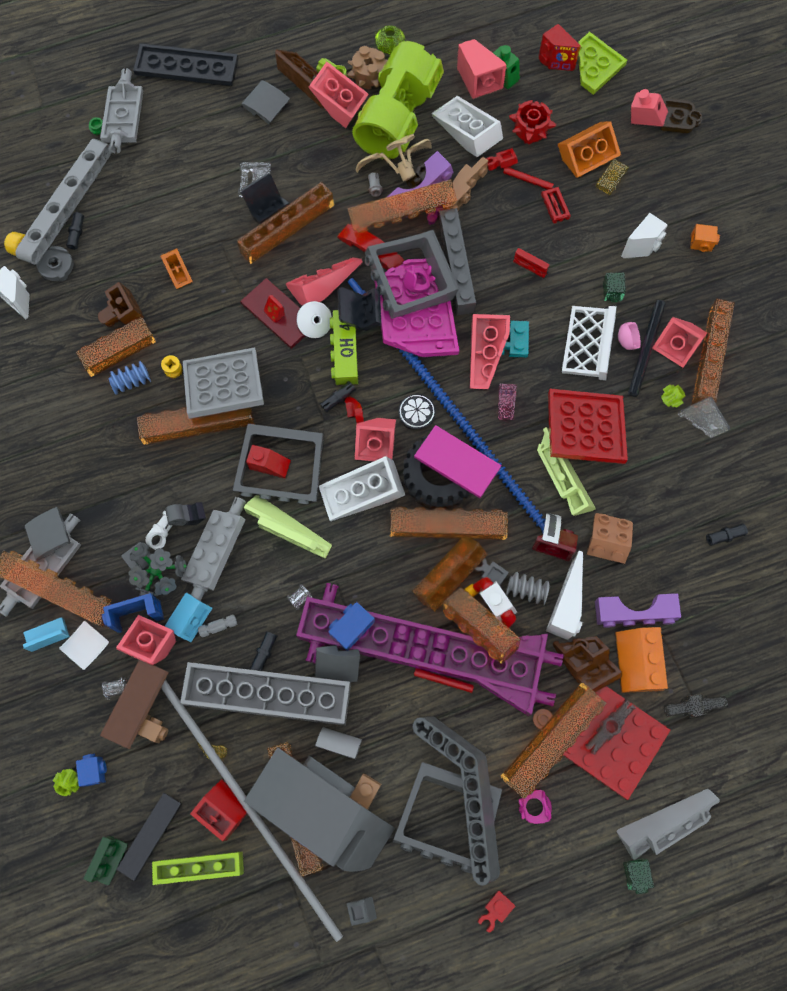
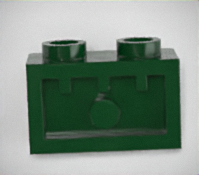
M103 836L83 879L89 882L98 881L105 885H110L128 844L112 836Z

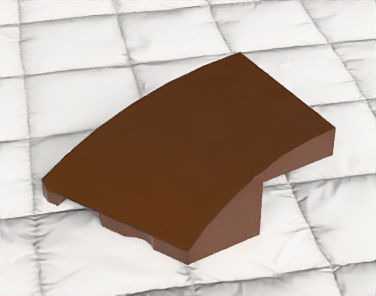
M597 636L585 639H572V642L565 643L553 642L556 652L563 654V663L589 696L622 677V671L609 660V648Z

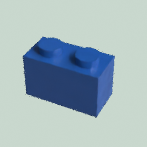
M357 602L354 605H348L343 611L345 615L340 620L335 619L329 626V635L346 651L375 623V618Z

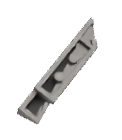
M706 789L618 829L617 834L633 860L650 848L657 855L709 822L712 816L709 810L712 806L719 803L720 800L711 790Z

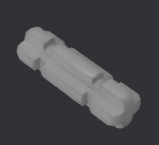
M230 615L226 619L222 618L210 622L207 626H199V635L205 637L209 633L214 634L225 630L228 626L230 628L236 626V617Z

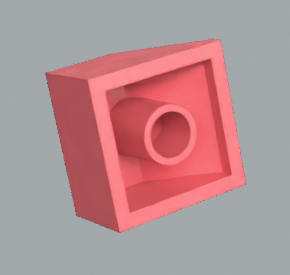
M138 615L116 649L145 663L154 665L167 657L176 643V639L172 629Z

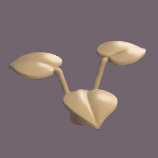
M414 134L407 135L393 141L386 147L388 151L396 147L398 148L402 159L398 163V168L384 153H375L362 159L357 164L356 172L358 173L367 163L382 157L396 171V174L400 173L403 182L416 176L412 168L410 153L424 148L431 149V142L429 139H424L407 149L403 155L401 145L410 142L415 137Z

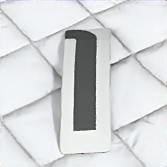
M546 513L542 540L558 544L561 516Z

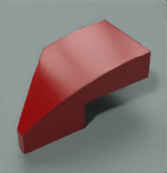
M346 397L345 403L348 418L355 417L356 424L364 422L360 403L352 397Z

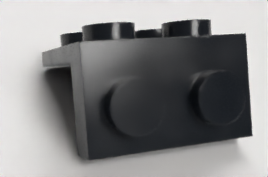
M266 173L241 190V194L253 219L262 227L269 225L273 220L291 209L289 202L280 196L272 175Z
M343 287L339 288V321L365 331L382 324L380 290L373 288L361 295Z

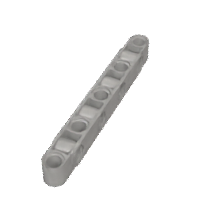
M92 139L18 245L16 249V257L34 265L39 262L111 155L109 150L110 144L97 139Z

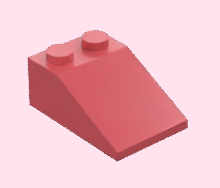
M328 62L325 63L309 86V89L331 117L345 128L369 95Z

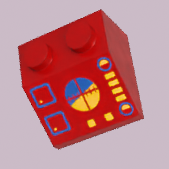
M557 24L543 34L538 58L549 69L573 71L576 67L581 45Z

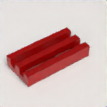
M559 187L542 191L541 196L553 224L557 223L558 220L561 222L565 218L566 220L570 219L571 215ZM554 192L564 214H561L557 201L555 200V197L553 195Z
M520 248L515 252L514 263L545 278L549 268L548 263Z

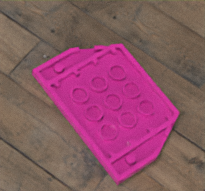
M408 259L402 265L396 268L392 267L385 272L398 305H403L439 292L435 280L431 282L430 288L422 293H412L404 286L403 279L406 268L413 265L415 268H421L426 272L429 267L426 259ZM416 274V283L419 285L425 284V278L421 274ZM380 296L381 331L384 344L420 357L459 354L451 301L391 319L389 312L383 308L384 300Z

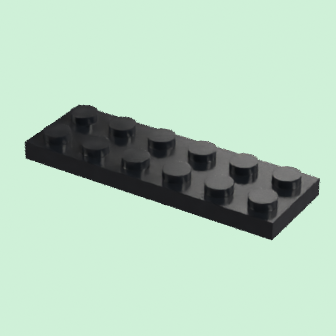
M140 43L133 71L138 76L233 86L238 64V54Z

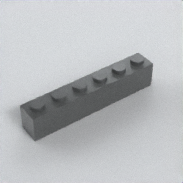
M457 208L441 210L439 213V226L445 257L459 288L454 297L456 314L475 313L476 300Z

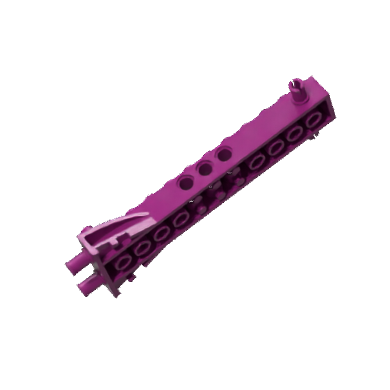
M326 583L322 600L306 598L296 636L299 640L310 643L306 658L307 662L316 663V648L337 645V649L346 651L328 633L331 623L335 619L340 620L345 615L343 611L347 607L334 603L339 587L335 584L331 586V583ZM369 611L367 612L375 618V623L349 649H358L361 655L478 683L527 716L532 715L535 702L551 707L554 706L556 694L540 691L537 688L541 666L545 662L561 667L563 662V654L546 651L545 646L548 634L481 639Z

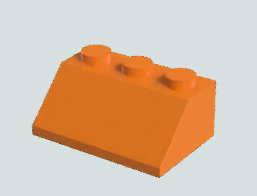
M599 122L558 143L564 163L576 177H580L621 155L611 122Z
M661 627L637 628L615 632L619 669L622 671V677L620 678L621 693L654 692L668 689Z

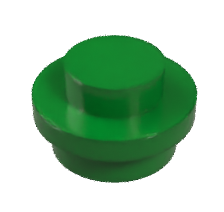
M98 117L92 118L89 122L90 132L95 135L101 134L103 120Z

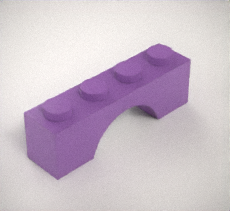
M438 151L424 163L426 176L419 186L413 189L397 187L385 198L387 205L401 220L408 217L415 207L424 203L426 197L436 192L439 186L444 181L449 180L454 173L451 164Z
M678 594L657 595L653 598L650 608L645 611H633L627 608L619 597H599L595 601L597 625L603 624L605 628L615 627V624L622 623L625 627L635 626V623L642 622L643 625L648 626L662 621L664 625L674 624L676 620L681 618Z

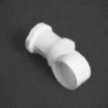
M166 511L163 512L162 518L157 524L153 525V528L146 536V544L155 550L164 547L168 531L173 526L168 524ZM159 535L160 542L157 545H153L151 542L152 538Z

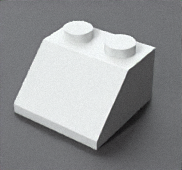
M649 213L628 238L621 257L649 256L653 251L656 252L667 234L665 232L667 224Z
M4 266L0 269V297L24 319H27L29 313V293L25 289L27 286L13 269L9 271Z

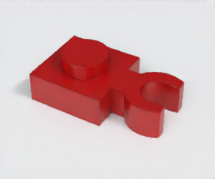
M513 148L496 153V157L486 158L489 171L496 169L498 166L504 168L518 163Z
M498 890L485 906L489 912L481 915L478 923L481 924L484 920H489L490 925L486 930L491 932L495 927V920L498 919L502 923L515 905Z

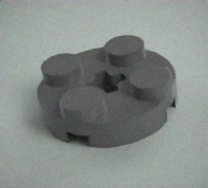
M59 246L49 247V250L44 253L36 264L40 275L49 281H65L74 266L71 255L65 248ZM56 261H58V265H51V263H55Z

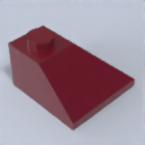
M563 529L560 530L558 544L542 540L543 535H540L532 547L534 551L569 562L576 551L578 535H575L571 530Z

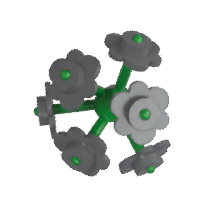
M145 543L136 545L132 549L129 559L137 562L143 558L149 564L147 570H142L137 565L128 572L130 576L129 582L137 586L135 589L140 591L139 595L151 593L157 597L161 594L168 595L171 591H174L177 587L175 579L163 577L161 573L165 569H175L176 576L183 577V572L187 568L183 557L177 555L175 564L172 565L173 561L169 558L170 553L168 551L164 552L163 549L158 548L148 558L146 555L149 545ZM154 576H158L160 582L154 585L156 588L155 593L150 592Z

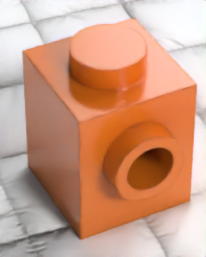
M696 224L691 233L690 249L711 252L719 242L718 227Z

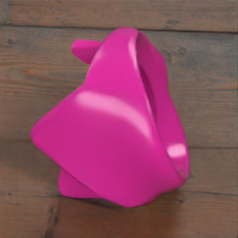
M411 265L405 270L403 282L406 289L410 292L422 293L430 288L431 282L435 280V277L430 276L431 266L425 272L423 269L415 268ZM416 274H421L425 278L426 283L423 285L417 284Z
M543 790L530 791L519 799V811L522 819H526L529 823L533 824L549 822L552 805ZM532 798L539 799L542 802L543 810L538 816H532L527 812L526 804Z

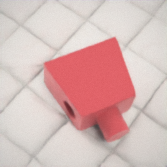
M647 89L636 93L631 105V124L663 126L668 110L661 95L649 93Z

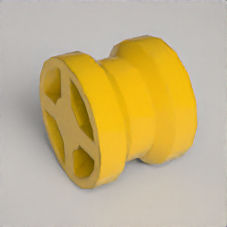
M172 355L166 356L161 362V367L169 378H177L181 375L183 369L177 357Z

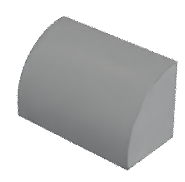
M323 727L315 746L356 760L362 739Z

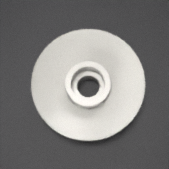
M317 301L308 302L298 311L297 325L305 336L320 338L329 331L330 318L332 316L329 309L323 303ZM316 316L319 318L318 323L314 322Z

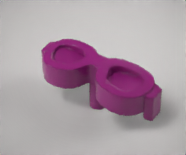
M445 202L435 206V213L428 214V224L431 225L437 221L440 211L446 208Z

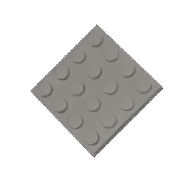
M255 347L183 361L186 407L189 419L264 405Z

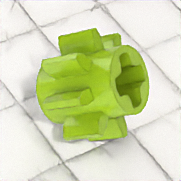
M670 384L663 388L665 393L661 395V398L668 407L672 405V407L677 408L684 403L682 399L685 397V393L679 385L674 386Z
M66 769L62 770L61 773L57 772L53 779V782H55L53 787L56 793L61 796L71 795L72 792L76 793L79 788L77 772L74 770Z

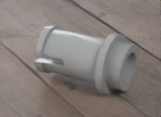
M376 173L369 174V193L375 197L381 195L382 186L379 182V175Z

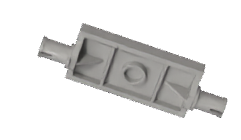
M125 68L121 70V78L116 86L108 87L100 138L102 142L110 143L109 150L112 153H116V148L117 153H120L121 142H136L143 88L142 86H134L131 83L132 71L127 68L126 73Z
M239 497L234 498L229 512L213 510L187 565L186 571L181 578L184 582L193 584L194 588L191 595L199 601L202 600L204 593L208 589L214 590L246 520L240 516L246 501Z
M71 513L66 518L64 524L71 543L54 550V554L36 561L30 546L0 585L7 592V596L0 604L1 614L7 617L17 602L20 603V601L32 609L35 607L80 548L81 544L70 537V533L78 522L81 521Z

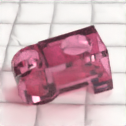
M499 385L498 419L513 420L517 385Z

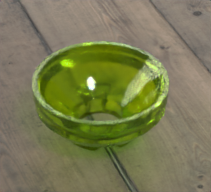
M391 25L379 29L375 37L376 47L386 54H391L400 42L405 41L403 31ZM387 31H393L395 34L392 36H387L385 33Z

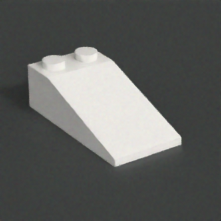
M456 96L431 113L432 117L462 147L476 157L503 139L500 121L459 96Z
M386 456L319 486L330 521L389 503L405 496L395 463Z
M581 551L572 560L546 629L547 632L569 640L572 636L575 637L582 626L580 618L582 615L583 552Z

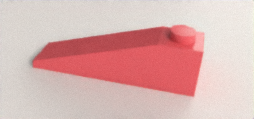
M347 259L332 265V269L317 270L316 275L300 276L287 282L286 286L302 306L312 301L321 302L362 263V259Z
M472 315L470 389H489L509 336L510 315Z

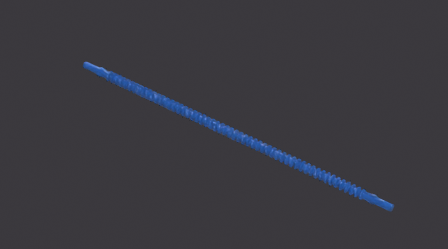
M353 278L348 281V284L356 293L361 295L366 293ZM400 349L399 352L403 353L402 356L406 357V361H409V364L412 365L418 376H422L421 380H425L424 384H428L427 387L431 388V392H434L437 400H441L440 404H444L443 408H447L446 412H450V417H454L453 421H457L456 424L460 425L459 428L463 429L466 437H470L469 441H473L472 445L477 446L476 450H480L479 452L498 463L499 459H495V454H491L492 450H488L489 446H485V442L481 441L482 438L478 437L479 434L475 433L476 430L472 429V425H468L469 421H465L466 417H462L463 413H459V409H456V405L452 404V400L449 401L450 397H446L447 393H443V388H440V384H436L437 381L433 380L434 377L430 376L431 373L427 372L428 369L424 368L425 365L421 364V360H418L415 354ZM501 467L496 475H499V479H503L502 483H506L505 487L510 488L509 492H513L512 496L517 497L516 501H520L519 505H523L522 508L527 510L526 513L530 514L529 517L533 518V522H537L536 526H539L542 533H544L546 519L542 518L543 515L539 514V510H535L536 506H532V501H528L529 497H525L526 493L521 492L522 488H518L519 484H515V480L511 479L512 476L508 475L509 472L505 471V467Z

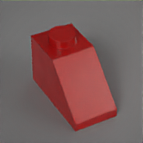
M252 445L246 463L250 470L286 479L291 460L271 449Z

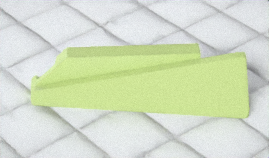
M545 427L543 429L542 443L539 444L537 451L561 498H567L573 516L595 510L593 502L567 458L550 457L549 429Z
M255 495L244 506L247 514L259 519L257 523L261 529L326 559L332 547L329 542L266 499L259 498L260 495Z

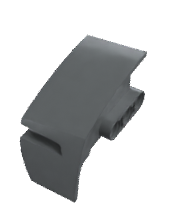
M278 747L244 800L246 804L333 867L337 865L344 871L355 872L371 868L395 830L392 825L350 798L356 789L350 783L311 756H308L304 764H301Z

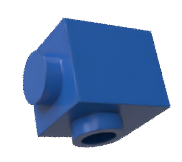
M88 754L82 756L83 760L76 761L79 787L105 783L104 773L107 772V765L103 757Z

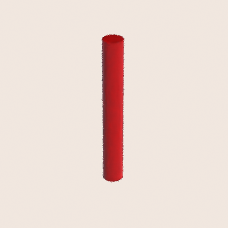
M505 167L503 171L504 174L548 190L554 186L553 183L509 167Z
M418 668L415 669L414 676L470 693L473 691L474 685Z

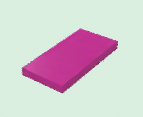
M436 425L414 455L415 459L478 498L482 497L502 466Z

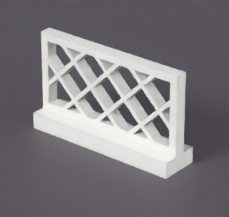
M572 306L562 373L599 377V380L607 379L616 306H609V309ZM575 312L584 313L586 317L578 321L575 317ZM596 314L604 315V319L598 323L592 317ZM590 320L594 326L586 330L582 324ZM580 327L584 333L576 338L572 331ZM598 329L601 332V336L594 339L590 333ZM587 335L592 342L584 347L579 340ZM577 343L581 349L573 354L570 347ZM595 344L599 352L592 356L587 349ZM585 352L589 359L581 363L577 356ZM573 359L579 365L574 369L567 368V363ZM593 361L596 365V371L587 370L585 365Z

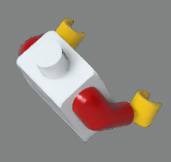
M484 577L476 583L470 584L463 592L467 591L469 593L468 599L473 598L480 592L500 622L499 626L492 628L490 632H495L496 638H501L506 635V631L515 622L517 611L497 581L492 582L490 578Z

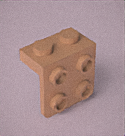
M596 513L587 555L625 564L632 547L633 523L626 519Z

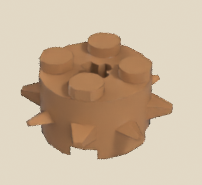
M367 46L360 47L359 51L354 54L352 61L348 60V63L352 65V70L347 76L348 78H354L356 84L361 88L371 89L372 86L378 87V85H381L378 75L388 60H385L384 53L377 49L368 48Z

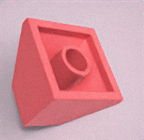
M672 317L652 349L683 368L705 338L707 332L693 323Z
M375 418L358 423L356 425L355 460L376 461L385 456L392 460L396 419Z

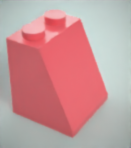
M475 39L459 44L457 69L472 99L503 89L506 63Z

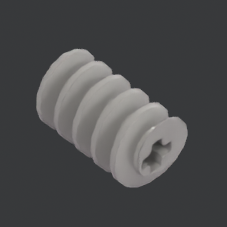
M515 572L513 576H510L506 595L513 591V597L520 593L522 600L528 595V602H531L535 597L536 604L543 600L545 605L550 588L549 581L542 585V580L538 579L534 583V577L531 576L527 581L526 574H523L519 579V573Z

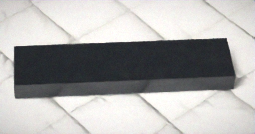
M166 793L162 794L116 870L133 881L138 878L181 807V802Z

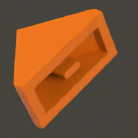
M177 248L161 255V259L176 289L193 282Z

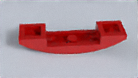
M347 224L337 236L338 239L350 247L354 245L366 252L368 246L385 243L370 232L351 224ZM397 252L378 255L382 267L386 270L392 267L396 268L404 262V259Z

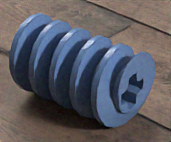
M139 361L138 368L133 363L132 370L125 366V372L118 369V375H115L113 371H110L111 377H108L115 395L118 394V388L121 392H125V386L131 390L132 383L139 387V381L145 385L146 378L151 382L148 371L141 361Z

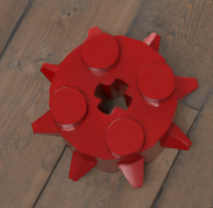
M533 100L519 104L517 113L509 116V119L515 122V127L512 130L513 133L516 132L517 136L526 144H532L543 138L546 139L548 129L556 126L550 120V115L553 111L549 110L548 106L542 102L541 104L538 101L532 103Z

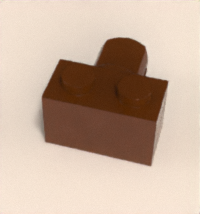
M118 282L105 291L108 298V307L98 313V320L102 324L111 327L117 322L122 321L128 327H132L145 318L131 291L123 284Z

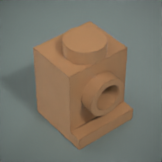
M147 714L138 735L160 743L167 736L169 729L161 726L163 722L154 717L149 720L151 716Z

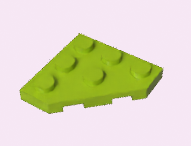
M589 32L578 42L581 45L578 58L581 86L594 95L626 65L627 59Z

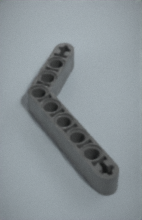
M433 716L419 717L413 723L414 733L461 768L472 874L477 884L487 885L498 879L500 875L487 758L482 751Z

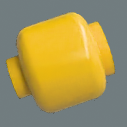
M18 232L9 233L4 242L6 251L16 256V249L26 234Z

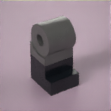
M196 502L193 505L174 504L165 508L169 525H198L206 519L202 502Z

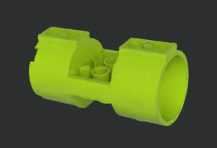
M404 41L400 42L393 49L388 61L378 75V80L381 84L379 95L371 96L358 114V120L352 131L356 143L370 155L384 153L388 159H394L399 156L397 147L390 151L386 147L393 141L415 133L418 123L413 111L416 106L422 105L427 98H432L444 73L441 59L436 58L434 54L430 55L423 50L424 46L418 43ZM410 142L401 145L402 152L406 151Z

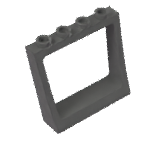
M434 230L368 246L366 249L365 263L371 267V278L377 282V289L380 290V296L384 300L383 308L389 312L391 319L451 301L459 290ZM420 248L428 266H431V273L435 277L439 292L403 305H398L378 255Z
M248 424L233 491L241 492V496L252 497V493L260 494L259 498L271 499V496L279 497L278 501L290 502V498L298 499L297 503L309 504V501L317 502L325 434ZM262 435L309 441L316 444L310 494L254 488L243 485L247 466L246 461L254 436Z
M422 762L393 842L400 844V849L412 852L414 849L420 851V856L432 859L435 856L440 858V862L444 865L453 866V863L461 866L462 871L472 873L471 859L408 838L403 834L422 781H429L463 793L462 775ZM490 785L495 821L502 789Z

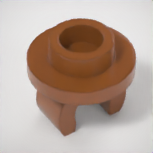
M541 709L534 714L533 723L540 730H548L554 723V717L550 711Z

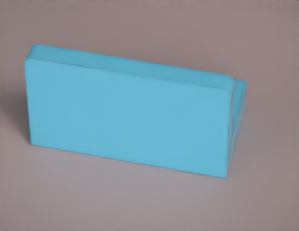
M185 593L165 627L172 629L177 636L192 642L198 632V627L202 626L212 607Z
M58 618L23 632L26 639L23 647L33 652L70 637L64 618Z

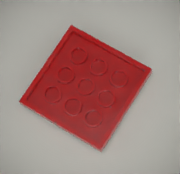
M549 389L550 457L626 464L628 457L623 396Z
M606 686L591 695L556 751L625 800H628L669 734L670 729Z

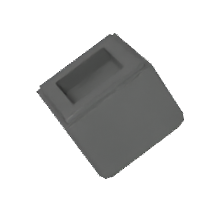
M372 897L347 903L351 926L367 923L377 918Z

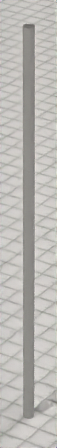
M165 680L161 689L336 942L339 941L343 935L258 812L244 802L246 795L186 708L180 704L181 701Z

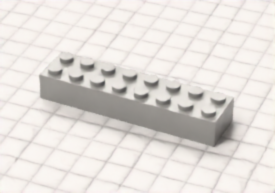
M188 662L180 704L191 707L346 726L351 683Z

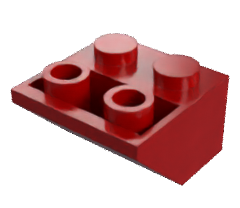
M221 779L202 798L190 814L223 842L229 839L248 813L228 784Z

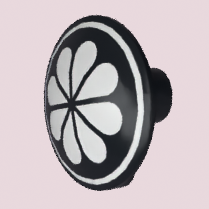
M413 394L406 397L400 403L398 413L400 420L406 428L422 429L433 423L436 410L433 402L428 397L421 394Z

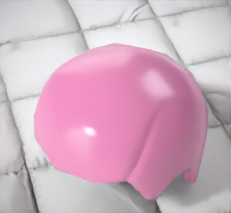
M635 322L624 323L618 332V341L627 350L641 347L640 334Z

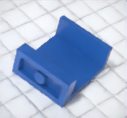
M151 593L103 607L104 614H102V619L105 626L107 625V627L117 633L122 632L119 617L146 609L147 615L155 621L164 620L161 602Z

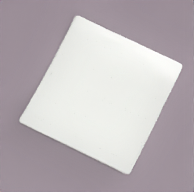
M84 621L59 649L84 670L103 651L109 641Z

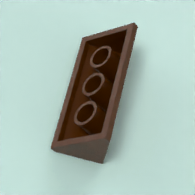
M276 49L275 56L278 70L323 109V105L309 89L310 84L318 74L317 70L297 53Z
M139 660L100 736L130 749L169 672Z

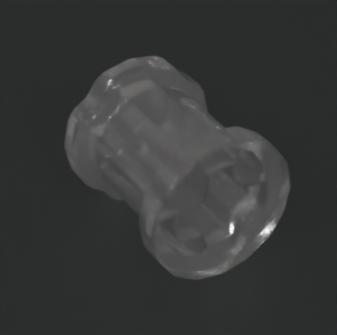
M300 584L298 590L291 596L288 595L286 597L299 610L300 605L306 601V598H312V595Z
M124 677L109 683L107 681L102 682V690L106 700L110 699L111 696L122 694L127 684Z

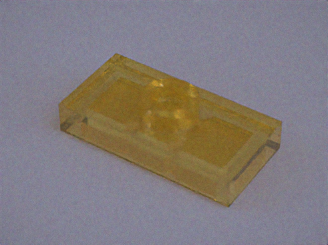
M613 159L597 182L596 187L611 195L628 171L629 166Z

